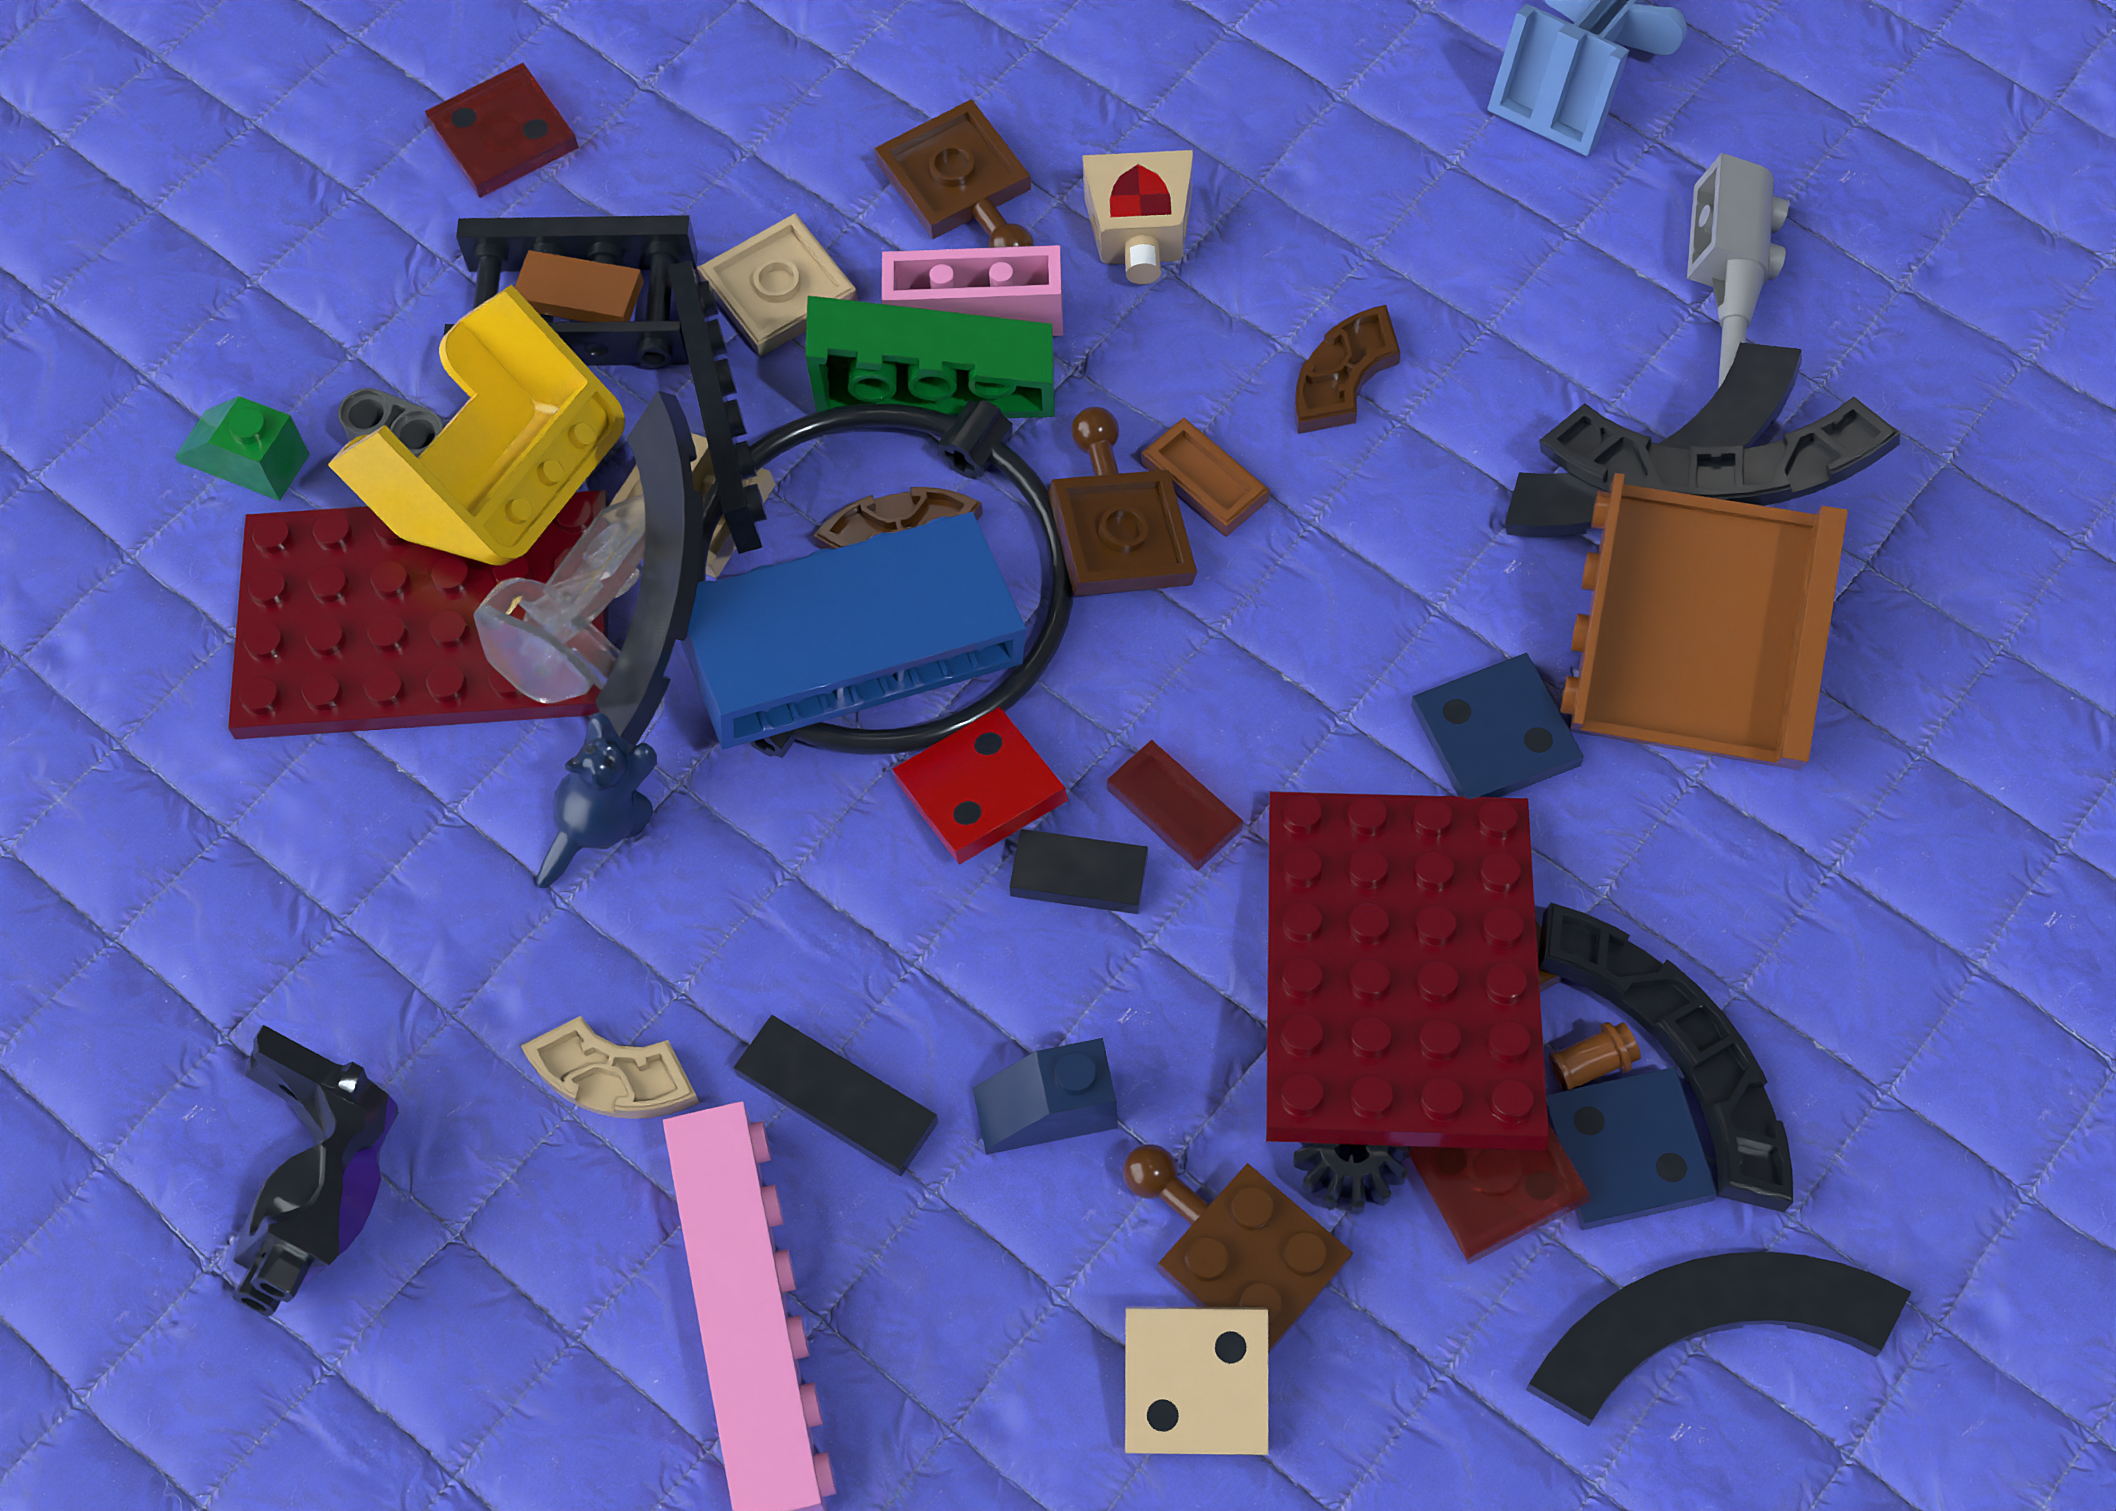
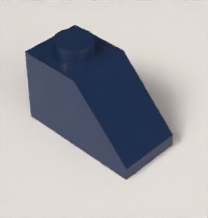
M1103 1038L1035 1051L973 1087L986 1155L1118 1128L1117 1101Z

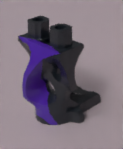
M263 1025L253 1040V1051L246 1061L245 1076L292 1104L297 1115L314 1138V1147L284 1162L266 1179L257 1191L244 1227L240 1232L233 1260L235 1263L246 1268L247 1271L232 1298L250 1309L270 1317L276 1312L281 1301L288 1303L292 1300L302 1285L328 1267L341 1253L347 1250L363 1230L371 1213L381 1182L379 1167L381 1147L399 1111L396 1102L390 1095L367 1078L363 1067L354 1062L345 1065L336 1064Z

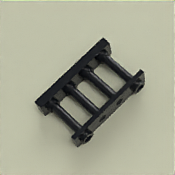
M689 215L458 218L456 238L468 271L477 272L473 309L498 294L502 272L521 271L528 250L640 270H650L645 321L553 322V316L539 315L586 366L644 365L650 368H662L668 365H689L680 321H669L672 284L668 266L688 260L691 261L693 269L697 267L698 249ZM445 324L444 336L455 324Z

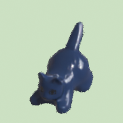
M593 713L591 715L583 747L575 757L565 763L566 770L571 773L561 780L554 793V821L558 832L537 875L536 882L538 888L549 887L563 875L573 857L581 848L607 849L625 838L630 839L642 832L652 816L653 808L651 801L636 789L657 765V754L652 746L647 743L634 745L624 741L614 730L610 719L603 713Z

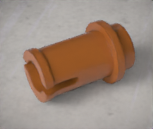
M1606 1022L1601 1025L1600 1033L1559 1051H1552L1549 1053L1548 1058L1558 1083L1564 1091H1567L1617 1069L1622 1073L1632 1070L1631 1063L1640 1060L1641 1054L1631 1030L1624 1022L1615 1026L1610 1022Z

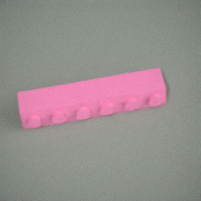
M743 1101L663 1119L733 1511H827L825 1497L837 1494L836 1483L829 1453L826 1451L816 1454L811 1427L823 1425V1418L815 1383L802 1384L798 1359L809 1357L810 1352L802 1316L789 1317L785 1292L797 1290L789 1250H776L772 1227L783 1225L784 1219L776 1185L764 1186L760 1163L771 1161L764 1122L752 1123Z

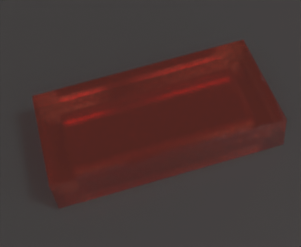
M1152 739L1107 779V790L1197 871L1243 829V820Z

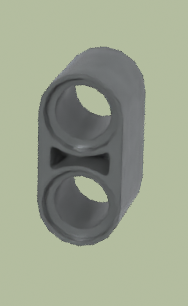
M372 388L358 389L348 394L342 400L338 409V419L349 442L358 436L369 435L386 425L417 458L444 429L439 416L431 410Z

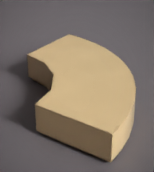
M579 1016L521 1045L534 1070L551 1089L567 1101L597 1114L629 1119L652 1118L682 1111L699 1103L668 1040L646 1047L619 1046L596 1035L585 1020Z

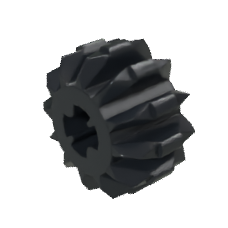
M1301 1143L1303 1147L1295 1151L1293 1156L1295 1168L1309 1171L1304 1177L1302 1185L1306 1193H1314L1327 1188L1324 1206L1329 1211L1334 1210L1338 1206L1341 1197L1350 1198V1208L1354 1214L1358 1215L1364 1212L1366 1194L1376 1203L1384 1206L1390 1201L1391 1197L1389 1185L1404 1184L1408 1170L1400 1162L1409 1157L1411 1147ZM1350 1146L1351 1154L1354 1153L1355 1147L1361 1149L1364 1152L1363 1161L1354 1163L1353 1155H1350L1348 1162L1342 1160L1339 1157L1340 1148Z

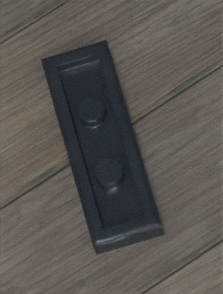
M774 1015L770 1016L733 1067L736 1075L900 1177L938 1124V1117L934 1112Z

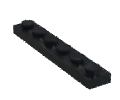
M690 260L668 266L722 510L738 554L762 548L757 522L767 520V514L758 484L748 486L747 479L756 477L757 472L747 440L739 443L737 440L738 436L747 434L738 400L728 401L727 398L729 395L736 394L737 388L728 359L718 360L719 355L726 354L728 351L718 318L709 321L710 316L719 314L710 282L706 280L698 283Z

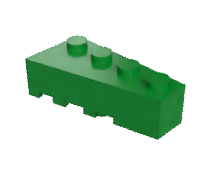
M807 295L805 357L816 412L856 404L890 403L927 408L957 417L969 400L978 402L984 399L999 407L1006 418L1055 417L1053 327L1050 323Z

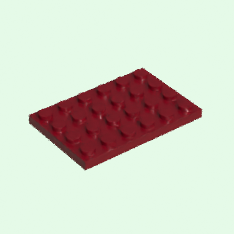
M606 490L575 492L524 555L505 565H491L406 541L396 535L369 506L246 514L228 722L229 731L237 740L578 717L600 713L595 700L608 680L610 525L606 524L602 517L610 505Z
M1270 791L1266 1142L1545 1151L1549 1135L1528 798L1477 797L1466 799L1463 796Z

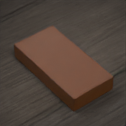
M528 250L514 288L538 314L583 322H629L644 281L640 269Z
M1184 417L1141 452V464L1149 471L1169 470L1176 495L1225 537L1269 501L1270 489Z

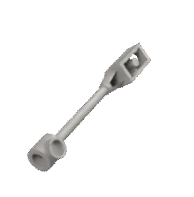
M1721 153L1694 185L1687 279L1714 287L1718 317L1722 327L1718 388L1725 380L1734 362L1740 342L1746 343L1747 328L1750 326L1762 286L1767 280H1774L1783 267L1786 256L1785 247L1771 243V233H1777L1780 230L1788 213V201L1773 196L1774 177L1768 169L1725 153Z

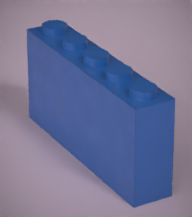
M973 512L954 517H938L925 525L895 533H879L866 541L836 549H820L807 557L785 563L761 565L750 570L748 573L714 582H698L685 641H681L721 748L724 750L1023 664L1026 627Z

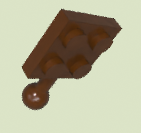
M972 99L874 148L876 163L932 239L975 218L990 237L988 248L1034 246V241L1029 231L1019 224L1007 223L996 208L1031 190L1030 174Z
M1089 407L1082 410L1073 420L1071 435L1075 445L1082 452L1089 454L1094 476L1052 479L1048 491L1074 596L1192 585L1197 575V569L1170 471L1157 470L1119 474L1112 449L1119 437V425L1115 416L1110 411L1101 407Z
M1155 1144L1141 1145L1132 1150L1125 1159L1123 1177L1132 1193L1145 1199H1162L1191 1224L1190 1228L1158 1262L1157 1271L1198 1307H1267L1268 1355L1351 1260L1353 1252L1248 1163L1215 1200L1209 1204L1177 1177L1175 1159L1162 1146Z

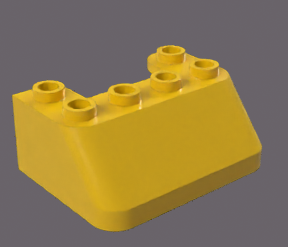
M512 284L461 317L442 338L439 347L441 363L450 377L466 392L470 399L418 458L384 425L369 435H361L348 442L328 463L329 467L400 538L491 565H505L524 555L621 437L625 428L624 412L616 397Z

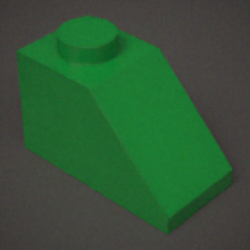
M238 396L205 410L175 457L181 464L280 501L310 454L291 415Z

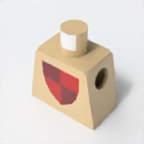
M1192 150L1083 155L1084 199L1100 260L1107 265L1125 264L1126 277L1132 283L1150 284L1155 282L1161 276L1160 262H1173L1183 258L1192 199Z

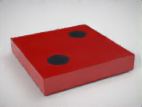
M1001 707L996 708L892 768L897 784L959 865L1068 801L1065 786Z

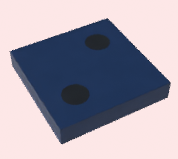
M1528 653L1412 696L1411 707L1458 796L1466 797V799L1502 797L1577 768L1582 764L1584 755Z
M1675 1067L1546 1095L1548 1126L1581 1231L1714 1201L1718 1193Z

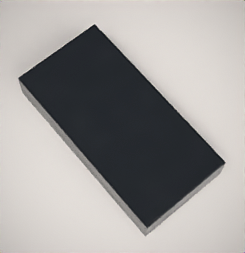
M1020 829L1009 886L1010 896L1138 914L1148 860V847Z

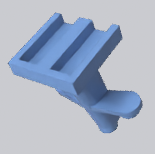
M1544 0L1550 7L1575 22L1571 24L1526 3L1516 13L1487 110L1588 157L1597 147L1630 51L1618 44L1662 56L1674 53L1687 36L1686 20L1678 9L1642 5L1645 0Z

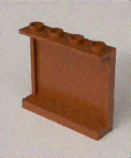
M1615 473L1609 492L1597 491L1591 528L1602 529L1599 553L1587 552L1581 589L1592 591L1588 615L1577 613L1571 642V651L1582 653L1578 677L1566 676L1560 713L1571 715L1570 732L1794 770L1801 769L1809 762L1848 510L1821 506L1816 514L1633 486L1623 484L1624 474Z

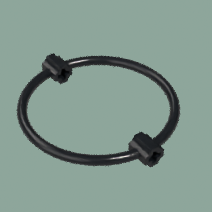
M984 399L978 402L969 400L957 417L927 408L890 403L835 407L791 421L766 434L749 446L757 472L780 454L801 443L843 430L891 427L910 429L942 437L938 443V455L948 463L951 470L966 478L970 476L982 478L992 464L1019 489L1040 523L1049 554L1051 577L1049 601L1045 617L1034 643L1023 658V664L1018 665L998 687L977 702L944 718L916 726L896 729H860L818 722L749 742L752 747L769 757L775 755L781 758L785 756L796 739L817 747L856 754H899L924 750L998 707H1001L1006 712L1034 686L1045 672L1057 652L1067 629L1074 593L1048 495L1049 490L1023 458L1006 445V442L1013 434V423L1003 415L1001 409ZM716 480L702 500L703 538L698 582L706 581L709 547L714 531L723 514Z

